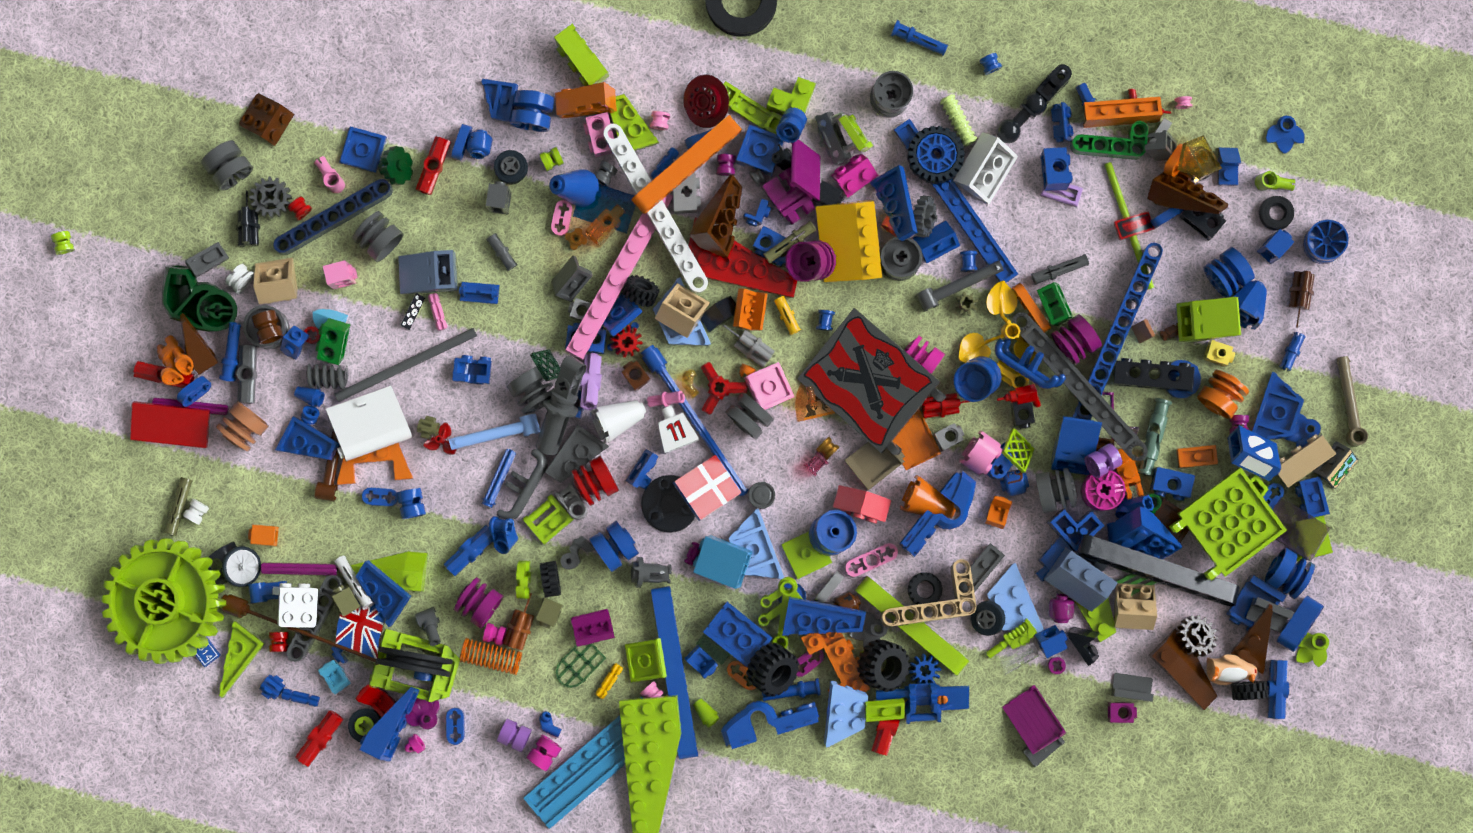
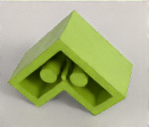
M798 77L792 94L773 87L766 109L783 115L786 109L798 108L806 113L816 83Z

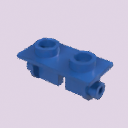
M1061 102V107L1060 104H1054L1051 109L1052 122H1059L1060 124L1053 126L1054 139H1056V143H1062L1064 139L1071 142V136L1074 134L1073 127L1069 122V118L1072 117L1071 108L1064 102Z
M461 282L459 287L460 301L498 304L500 285Z

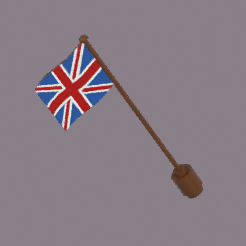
M225 594L221 598L226 600V606L219 608L227 614L242 618L249 613L275 624L278 622V620L249 610L250 606L245 599L232 594ZM359 603L360 608L343 617L340 614L337 623L336 643L296 627L285 628L376 663V659H380L378 657V648L385 618L381 612L377 611L375 603L366 610H363Z

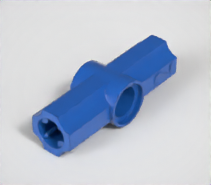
M485 525L472 538L467 539L458 548V551L444 563L445 567L454 576L458 575L469 563H473L476 560L475 558L484 552L483 550L493 542L489 527Z
M1270 660L1269 680H1267V718L1285 719L1286 699L1289 696V682L1287 681L1288 661Z

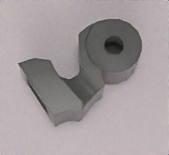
M584 536L574 539L569 547L570 553H565L561 557L560 562L563 568L570 570L578 567L581 563L578 553L580 548H583L586 552L595 550L594 546Z

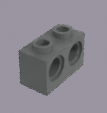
M494 181V184L489 183L485 205L489 212L509 214L512 192L508 186H505L506 183Z

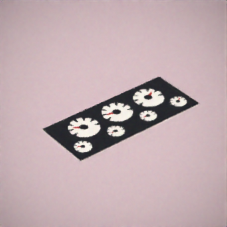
M418 293L415 294L400 324L402 327L410 330L425 297Z

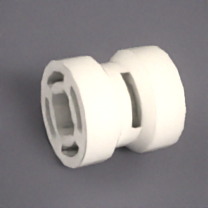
M192 499L190 509L185 510L183 516L200 525L202 521L201 516L207 513L209 507L196 499Z

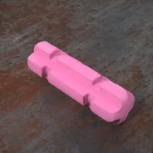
M437 293L428 295V300L431 304L430 307L434 320L436 321V328L438 331L447 328V324L444 320L445 317L441 303H439V296Z

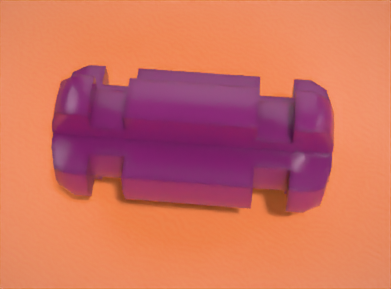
M692 542V547L689 548L686 555L687 558L684 559L686 564L693 566V562L699 554L700 544Z

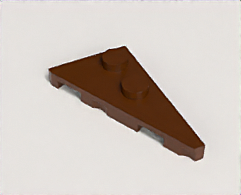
M1271 604L1265 608L1231 651V655H1236L1246 662L1253 664L1261 674L1265 670L1273 606Z

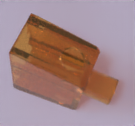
M618 204L611 211L606 208L586 229V236L601 248L620 226L621 221L619 218L625 213V210ZM606 220H609L612 223L610 225H606L604 222Z

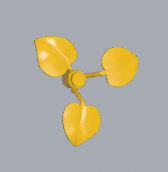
M1005 281L995 284L986 298V307L989 313L993 315L1000 314V317L1006 322L1001 328V334L985 341L983 336L978 333H969L964 336L960 343L958 355L961 362L966 363L978 356L989 357L991 350L986 344L1001 338L1017 340L1013 350L1020 359L1027 347H1029L1028 343L1019 335V326L1011 323L1004 316V314L1014 312L1018 304L1016 294ZM1035 351L1033 352L1030 361H1033L1036 355Z

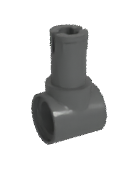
M434 607L415 614L421 630L426 632L431 646L441 643L437 631L440 620L435 615L436 610Z

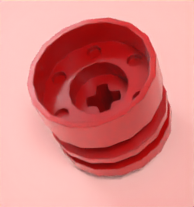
M601 455L589 461L592 470L588 471L583 465L580 466L583 475L580 476L577 469L572 470L574 483L582 498L590 506L595 504L591 497L592 495H595L597 500L601 501L600 491L603 490L608 497L619 491Z

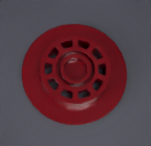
M707 74L699 75L692 79L685 89L683 98L684 108L689 119L695 125L702 128L714 127L727 115L729 109L728 91L718 78Z

